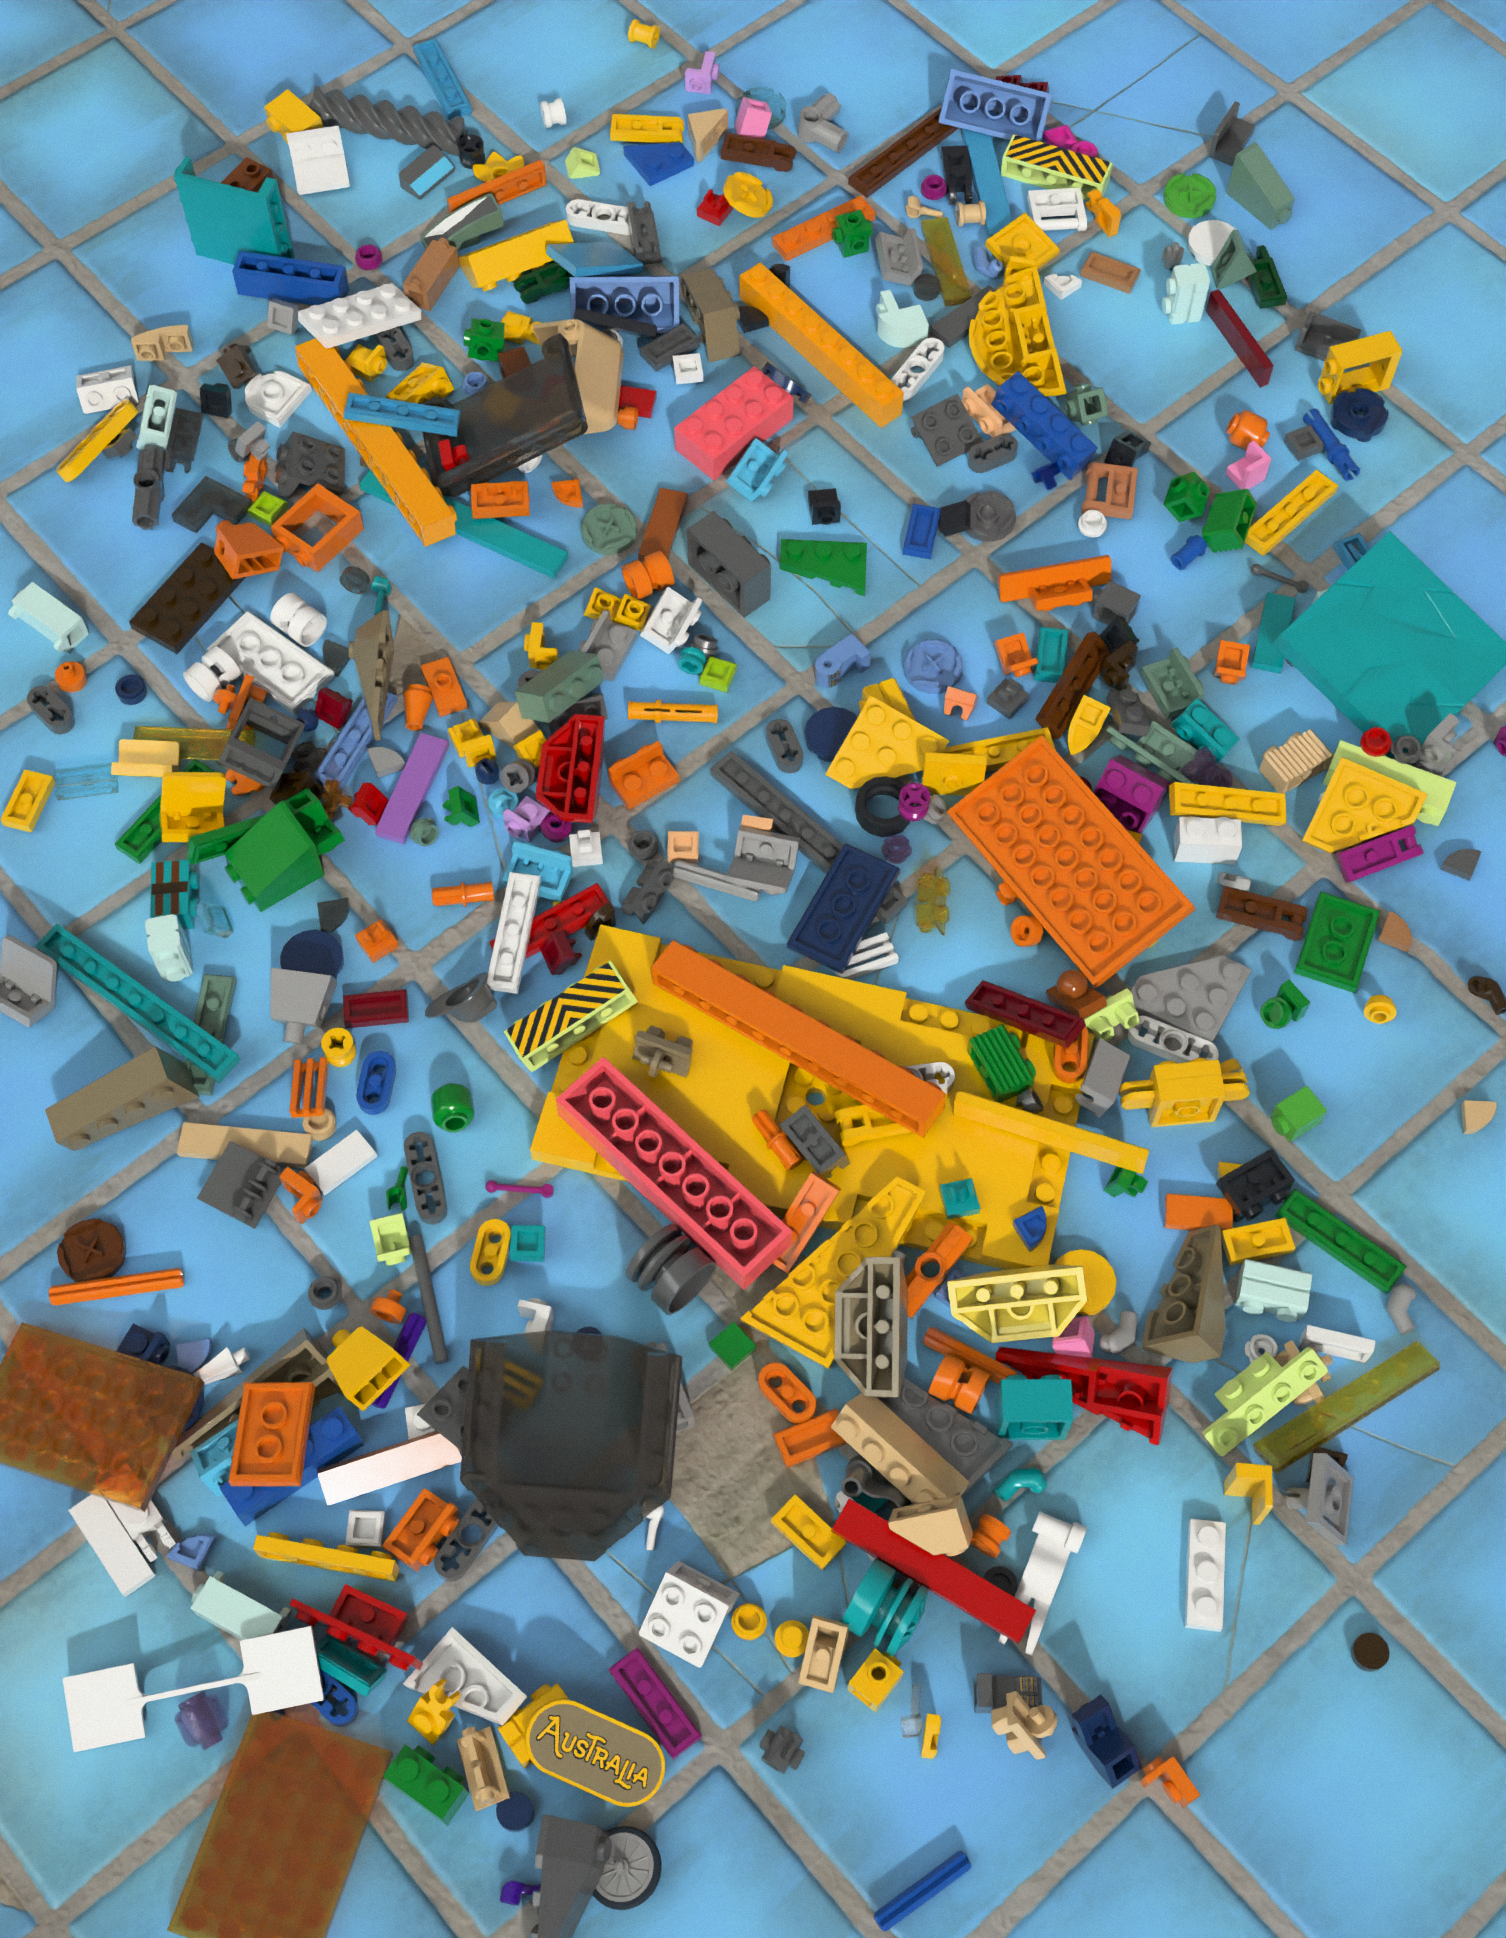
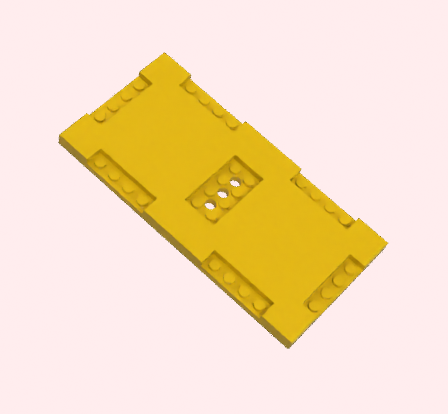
M600 924L584 978L591 974L598 966L612 961L638 1002L563 1051L551 1092L548 1091L530 1148L532 1160L628 1182L560 1118L557 1112L555 1099L604 1057L777 1217L783 1218L810 1173L813 1170L815 1171V1169L804 1157V1161L799 1166L787 1171L776 1154L771 1149L768 1150L766 1148L768 1142L753 1124L752 1117L764 1109L783 1132L780 1124L806 1105L843 1150L850 1162L844 1169L839 1166L831 1172L832 1177L827 1179L840 1187L841 1190L819 1224V1227L839 1231L842 1225L857 1215L874 1196L898 1176L927 1193L899 1244L900 1246L927 1251L951 1221L964 1229L973 1238L972 1243L959 1258L960 1260L1003 1270L1048 1265L1070 1151L953 1115L954 1100L957 1092L961 1090L995 1101L968 1055L967 1048L969 1039L1003 1024L1008 1033L1013 1032L1017 1036L1020 1043L1019 1052L1023 1059L1028 1058L1035 1068L1036 1076L1034 1077L1032 1089L1037 1093L1044 1107V1110L1037 1115L1076 1127L1080 1104L1075 1100L1077 1093L1083 1094L1080 1086L1088 1070L1095 1034L1088 1033L1087 1067L1083 1078L1076 1083H1064L1053 1072L1054 1043L991 1019L988 1016L906 998L907 992L783 965L782 970L697 952L708 960L718 961L729 972L735 975H743L752 985L761 990L767 989L771 991L777 999L784 1003L798 1006L809 1017L815 1020H823L832 1030L841 1035L853 1037L859 1045L866 1049L880 1052L886 1060L898 1067L944 1062L953 1068L955 1079L953 1088L946 1094L945 1108L924 1138L909 1132L860 1141L852 1146H843L839 1137L840 1132H842L841 1127L836 1124L834 1114L840 1109L864 1105L863 1103L654 985L651 967L668 947V945L661 944V938ZM652 1025L661 1028L665 1032L666 1040L675 1042L677 1037L681 1036L692 1039L693 1053L687 1077L660 1070L656 1078L649 1076L650 1066L632 1058L635 1049V1036L638 1030L645 1032ZM1071 1066L1064 1067L1068 1072L1074 1071V1068ZM936 1073L934 1079H937L939 1084H944L945 1078H942L941 1073ZM811 1093H819L825 1100L820 1105H812L806 1098ZM1019 1095L1001 1102L1018 1109L1024 1108L1023 1105L1016 1107V1099ZM862 1120L854 1121V1128L863 1126ZM791 1141V1143L794 1145V1147L799 1151V1149H798V1148L795 1146V1144ZM972 1178L981 1208L980 1213L947 1220L939 1186ZM1042 1206L1046 1213L1045 1234L1040 1244L1029 1252L1012 1223L1013 1220Z

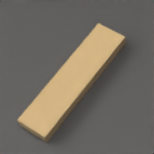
M183 1122L177 1154L180 1157L219 1160L228 1143L232 1141L263 1158L272 1160L278 1166L305 1168L309 1164L313 1137L312 1134Z

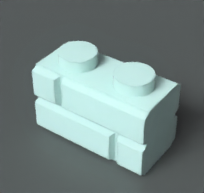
M1204 263L1191 264L1190 266L1177 265L1173 268L1172 277L1167 278V297L1162 299V310L1164 314H1167L1169 323L1172 325L1182 324L1184 321L1188 323L1200 322L1210 285L1209 274Z
M149 385L136 448L143 450L145 446H155L165 452L169 440L177 392L156 385Z
M170 914L146 920L145 928L148 937V951L162 980L174 982L191 976L193 974L190 945L177 915Z
M1245 1259L1239 1271L1234 1304L1243 1307V1311L1249 1314L1259 1315L1263 1312L1276 1314L1277 1319L1285 1322H1295L1297 1319L1302 1320L1308 1309L1312 1273Z

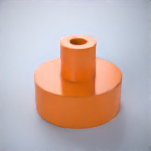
M64 662L55 671L56 682L59 688L65 692L79 691L87 682L85 670L78 662Z
M1018 916L1011 925L1012 940L1020 947L1035 946L1042 938L1043 927L1035 916Z
M390 1289L386 1298L375 1297L370 1308L371 1314L383 1321L401 1324L406 1313V1309L399 1304L402 1294Z

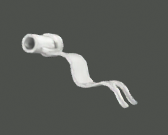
M1039 1511L1032 1529L1033 1532L1038 1533V1537L1015 1598L1027 1605L1031 1598L1035 1599L1033 1609L1036 1612L1032 1618L1025 1651L1030 1656H1032L1070 1551L1078 1553L1087 1530L1086 1526L1073 1522V1525ZM1001 1634L998 1642L1005 1644L1008 1638Z

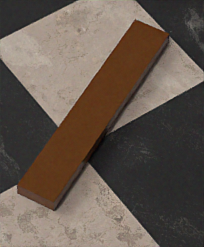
M940 108L848 177V185L868 198L959 128L938 123L941 112Z

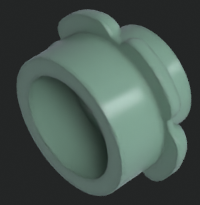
M429 817L416 820L411 826L410 839L422 846H429L434 843L439 835V829L435 825V821Z

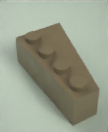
M155 1046L45 1109L56 1143L75 1151L200 1096L194 1087L193 1078L186 1064Z

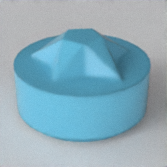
M506 788L493 791L488 798L489 811L498 819H503V812L506 809L513 812L519 805L516 793L510 792Z

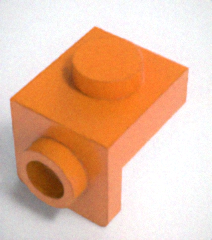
M1024 632L994 642L1004 676L1014 673L1015 678L1032 673L1031 667L1038 664L1037 658L1032 659Z
M1221 640L1213 676L1220 677V682L1236 685L1238 681H1243L1246 677L1245 670L1250 645Z
M287 1166L279 1178L284 1189L300 1199L292 1208V1213L296 1221L303 1224L307 1218L310 1219L317 1214L323 1199L319 1189L313 1185L315 1181L302 1170L296 1173Z

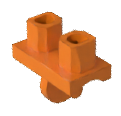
M245 675L238 696L234 693L236 688L233 685H227L226 689L215 691L213 700L219 705L218 712L226 714L228 709H232L225 732L232 733L244 710L243 707L245 703L247 704L250 697L263 703L267 691L252 684L253 676ZM245 725L243 730L252 732L253 728Z

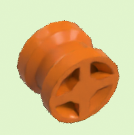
M982 1514L978 1519V1528L972 1531L973 1536L970 1544L983 1554L997 1558L1001 1551V1543L1009 1539L1011 1531L998 1519L988 1514Z

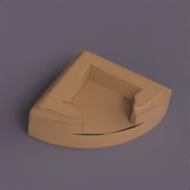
M1390 911L1378 941L1408 952L1412 936L1406 922L1400 916Z

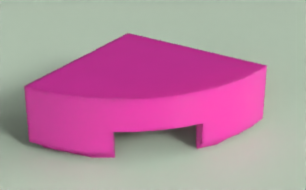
M1068 125L1043 131V139L1049 145L1072 150L1073 145L1077 143Z

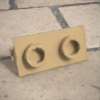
M491 1726L479 1731L476 1730V1727L464 1729L462 1731L463 1737L457 1739V1744L475 1811H479L509 1799L510 1794Z

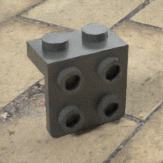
M294 431L285 444H280L276 454L279 468L275 477V482L278 483V496L289 499L299 483L311 487L319 483L333 494H342L345 483V450L342 447Z

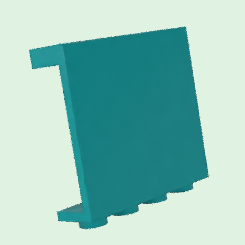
M185 156L181 165L175 169L174 181L177 184L180 202L183 205L185 220L188 223L196 255L235 265L239 251L295 259L276 179L266 177L258 193L196 177L191 157Z

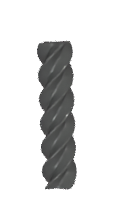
M315 85L313 98L308 105L311 110L321 117L322 124L327 127L339 125V128H345L353 133H369L379 139H394L405 145L418 144L425 149L435 145L440 150L454 156H459L460 154L458 151L459 139L468 135V130L465 129L464 118L456 116L448 121L437 111H431L422 116L411 105H407L397 111L388 100H382L372 105L369 99L362 94L348 100L341 90L333 89L323 94L317 85Z

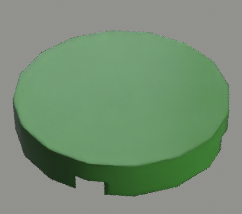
M1186 173L1172 177L1166 183L1163 195L1165 206L1172 213L1185 218H1198L1208 214L1213 209L1216 200V189L1208 178L1194 173L1192 176H1185Z

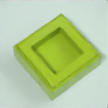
M263 491L248 509L250 517L271 527L289 509L288 502Z
M709 656L699 678V685L727 693L736 674L737 664Z

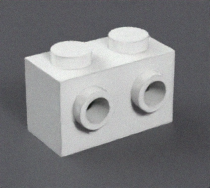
M1179 817L1173 835L1174 862L1235 865L1242 848L1241 820L1228 817Z

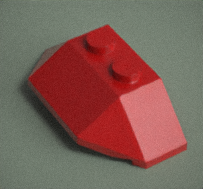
M574 714L568 720V723L559 728L542 744L535 797L537 801L561 821L593 823L597 815L604 762L605 716Z

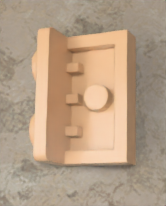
M989 384L975 392L969 386L964 388L962 403L969 416L980 425L984 433L994 438L1016 430L991 405L996 391Z

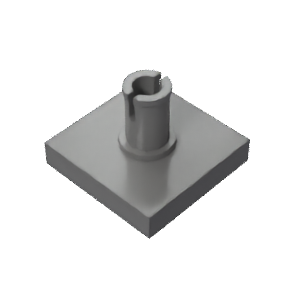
M1314 1453L1310 1487H1288L1286 1493L1293 1494V1497L1286 1496L1287 1507L1290 1510L1307 1509L1305 1521L1331 1544L1346 1545L1354 1477L1328 1454Z

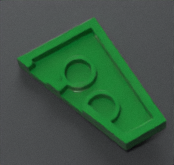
M781 539L780 569L809 579L817 577L829 581L831 586L837 588L845 586L854 589L856 594L865 596L867 543Z

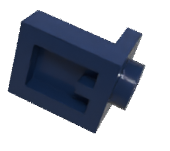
M133 1323L115 1353L118 1357L151 1373L155 1371L158 1365L161 1366L166 1361L171 1344L164 1334L160 1332L155 1334Z

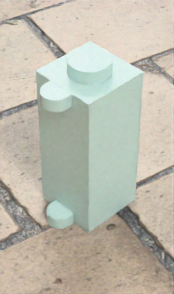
M31 582L25 589L19 591L16 597L11 600L14 606L10 608L9 616L14 619L19 617L55 643L54 648L59 652L66 651L69 653L89 635L81 616L34 582Z
M220 1570L213 1577L210 1576L206 1584L201 1583L193 1594L191 1609L197 1616L240 1640L284 1632L289 1625L287 1621L292 1614V1610L284 1607L280 1614L224 1584L223 1581L226 1574Z

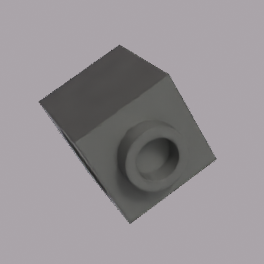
M1109 581L1104 590L1098 589L1092 600V605L1095 606L1092 618L1109 625L1115 617H1124L1129 624L1137 613L1141 595L1113 581Z

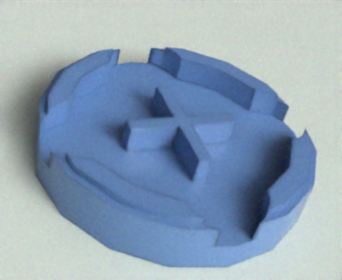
M924 640L919 642V645L908 650L904 659V675L909 684L917 690L928 694L943 693L947 691L948 686L954 687L959 682L962 674V658L959 652L957 654L953 646L940 640Z

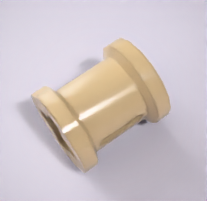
M984 200L978 201L977 204L957 202L955 209L957 226L962 227L965 223L985 225L986 207Z

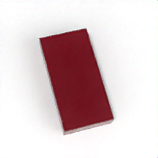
M406 989L343 995L344 1025L346 1029L409 1022L408 993Z

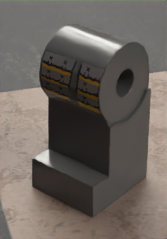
M977 1673L973 1679L975 1713H991L992 1709L1006 1706V1694L1014 1691L1018 1692L1030 1708L1043 1705L1041 1678L992 1676L990 1673Z

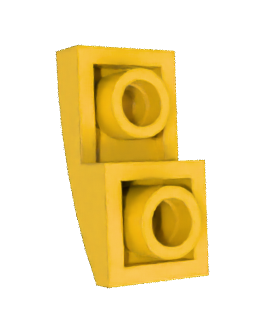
M595 587L583 615L593 620L595 618L599 619L603 610H607L610 612L611 621L641 631L651 605L627 594H624L621 599Z

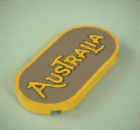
M565 1698L543 1704L532 1713L527 1722L524 1732L527 1753L539 1770L554 1778L622 1807L637 1806L646 1802L658 1791L665 1774L663 1752L651 1736L637 1728L577 1701Z

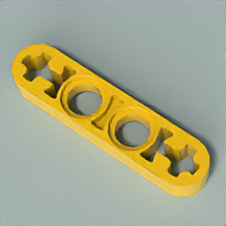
M125 399L116 405L60 463L56 472L65 482H70L81 474L136 416L138 409L129 399Z

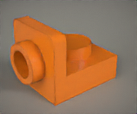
M1160 1756L1143 1768L1146 1776L1140 1781L1143 1788L1161 1776L1165 1781L1162 1787L1173 1803L1179 1802L1183 1808L1200 1796V1793L1174 1756L1166 1762Z

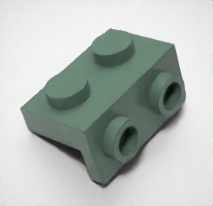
M1178 648L1171 649L1168 659L1143 666L1140 671L1141 677L1166 719L1179 716L1196 698L1200 701L1203 698V684L1199 679H1196L1190 669L1188 659L1181 654Z

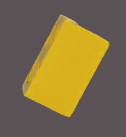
M121 739L119 741V762H112L111 774L119 776L162 777L166 772H180L181 744L176 741Z
M1236 1463L1224 1480V1495L1252 1497V1524L1260 1525L1273 1507L1272 1466Z

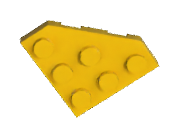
M870 695L825 775L850 789L862 787L865 782L875 777L887 776L895 778L923 770L925 752L942 753L949 740Z
M1341 757L1302 842L1332 854L1414 824L1428 794Z

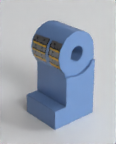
M850 634L816 659V682L822 687L831 688L839 683L841 677L855 668L862 673L870 667L871 652L853 634Z

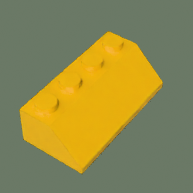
M566 219L553 221L459 256V266L473 289L482 288L484 292L498 287L497 281L506 278L507 282H511L522 277L521 272L530 269L532 272V270L546 266L545 263L553 260L546 254L548 244L574 243Z

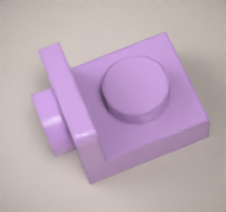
M526 796L513 812L509 809L503 812L505 829L511 836L515 838L521 837L525 841L530 842L541 830L543 819L551 814V811Z

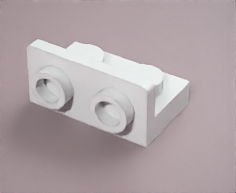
M131 365L76 376V389L85 414L113 409L125 399H129L133 404H138L139 402Z

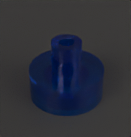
M1054 461L1031 472V476L1035 484L1043 481L1046 489L1050 490L1058 486L1054 476L1059 474L1061 470L1057 461Z

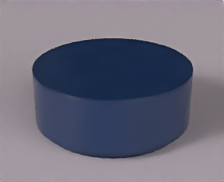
M138 675L123 676L116 683L115 691L119 700L124 704H138L147 695L145 682Z
M510 1792L509 1799L498 1803L496 1815L504 1829L510 1832H520L531 1824L534 1817V1807L527 1795L521 1792Z

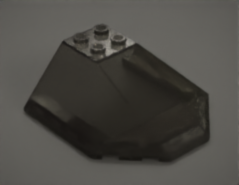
M545 1330L471 1339L460 1481L468 1491L471 1490L484 1505L483 1508L499 1527L503 1528L516 1542L515 1545L524 1556L596 1561L606 1553L608 1548L620 1538L625 1537L644 1521L646 1516L658 1506L663 1505L671 1497L683 1356L619 1336Z

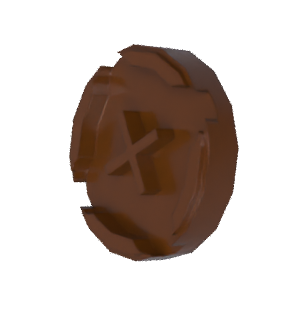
M95 1218L80 1221L70 1227L64 1234L65 1237L61 1244L59 1243L57 1249L59 1265L67 1277L75 1282L113 1277L122 1267L127 1253L125 1240L117 1227Z

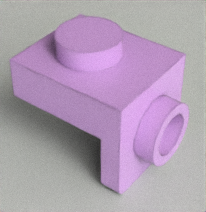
M705 51L701 69L686 68L685 90L687 92L711 94L713 82L718 80L720 65L715 64V52Z

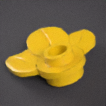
M492 152L485 165H473V173L477 179L488 182L524 167V159L519 155L506 161L498 153Z

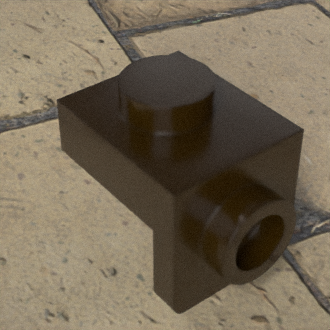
M232 344L223 350L224 355L216 360L233 389H240L259 374L247 355L252 351L247 345Z

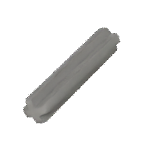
M677 860L673 868V876L675 878L751 901H758L762 889L754 887L747 889L735 887L732 883L726 881L727 874L686 861Z

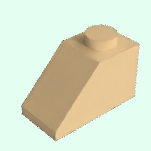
M961 1495L895 1508L888 1521L890 1530L932 1555L945 1553L946 1556H955L961 1554L969 1548L973 1536Z

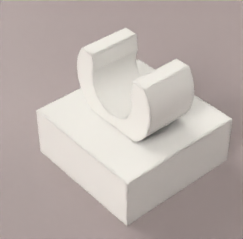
M581 830L578 831V834L569 835L573 867L603 864L600 832Z

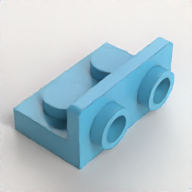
M238 1420L190 1451L199 1478L216 1496L223 1494L219 1488L229 1481Z

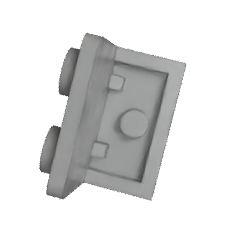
M740 826L734 859L727 872L726 881L738 888L747 889L754 887L763 889L765 893L771 895L786 893L795 872L800 838Z
M11 935L2 938L0 1012L29 1028L55 1007L57 963L50 956Z

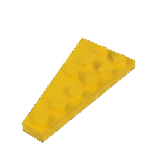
M896 1176L857 1215L842 1225V1228L836 1234L820 1245L789 1273V1276L782 1283L767 1293L763 1300L751 1311L745 1313L740 1320L829 1370L835 1356V1291L866 1257L893 1256L927 1195L926 1191Z

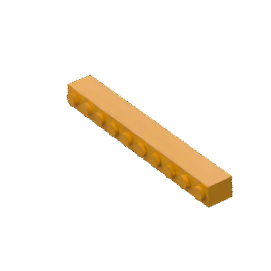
M316 338L295 346L299 369L423 545L426 547L455 535L457 515L451 505L447 506L444 502L441 490L437 486L434 487L426 469L419 467L413 451L406 449L398 431L394 432L391 426L344 419V410L349 393L368 394L360 378L356 379L353 375L349 362L342 360L338 347L334 346L326 349Z

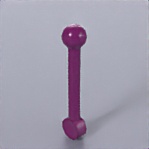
M489 1180L485 1185V1189L490 1193H494L497 1190L538 1193L544 1198H550L554 1194L553 1186L550 1184H544L542 1187L497 1184L496 1181Z

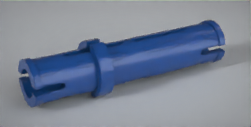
M1317 408L1309 410L1314 420L1305 413L1303 421L1307 425H1311L1324 443L1323 449L1327 453L1328 461L1331 464H1335L1345 481L1354 479L1348 469L1355 476H1358L1360 468L1349 456V449L1345 444L1340 443Z

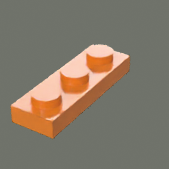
M814 1170L810 1173L781 1220L792 1230V1243L772 1264L787 1274L792 1270L841 1190L840 1187Z

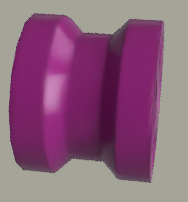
M909 783L901 789L898 811L902 818L913 822L925 818L930 802V792L926 786L920 783ZM912 803H914V804L918 803L919 806H913V805H911V804H912Z

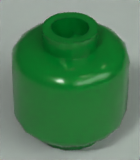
M449 1083L439 1087L432 1094L430 1102L432 1118L439 1128L447 1132H459L473 1121L475 1113L473 1098L469 1089L465 1086Z

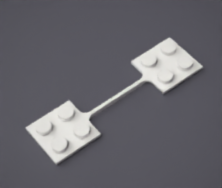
M312 1626L241 1640L240 1646L244 1668L239 1676L151 1695L142 1693L138 1687L135 1663L62 1678L74 1752L145 1738L143 1707L148 1701L234 1683H242L247 1687L252 1715L325 1700Z

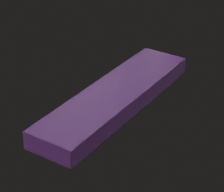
M420 733L375 829L376 836L405 844L410 834L411 826L420 812L449 748L448 740Z

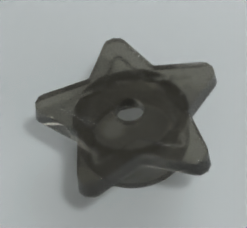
M312 741L299 744L291 754L292 759L296 761L293 770L295 772L305 768L317 770L319 768V760L327 754V749L316 748Z

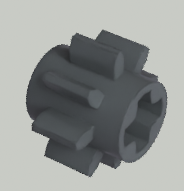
M780 1726L776 1733L768 1729L759 1744V1747L765 1751L761 1760L782 1774H785L789 1766L797 1770L805 1756V1751L800 1749L803 1739L783 1726Z

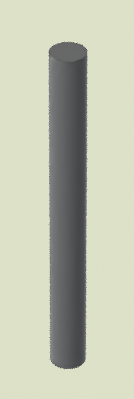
M414 1235L409 1238L434 1362L435 1364H443L448 1361L423 1238L422 1235Z

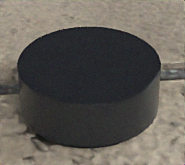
M996 1566L985 1573L983 1579L1013 1597L1015 1596L1018 1583L1016 1576L1010 1569Z

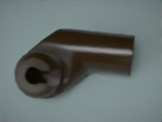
M1473 976L1469 979L1468 989L1471 994L1489 1001L1496 1015L1506 1012V998L1496 981L1482 976Z

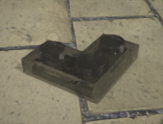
M205 476L171 516L175 523L197 534L213 514L224 520H229L234 525L239 524L253 503L252 499Z

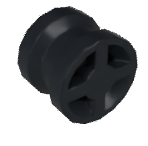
M471 134L459 139V159L463 167L473 169V165L485 163L484 142L482 138Z

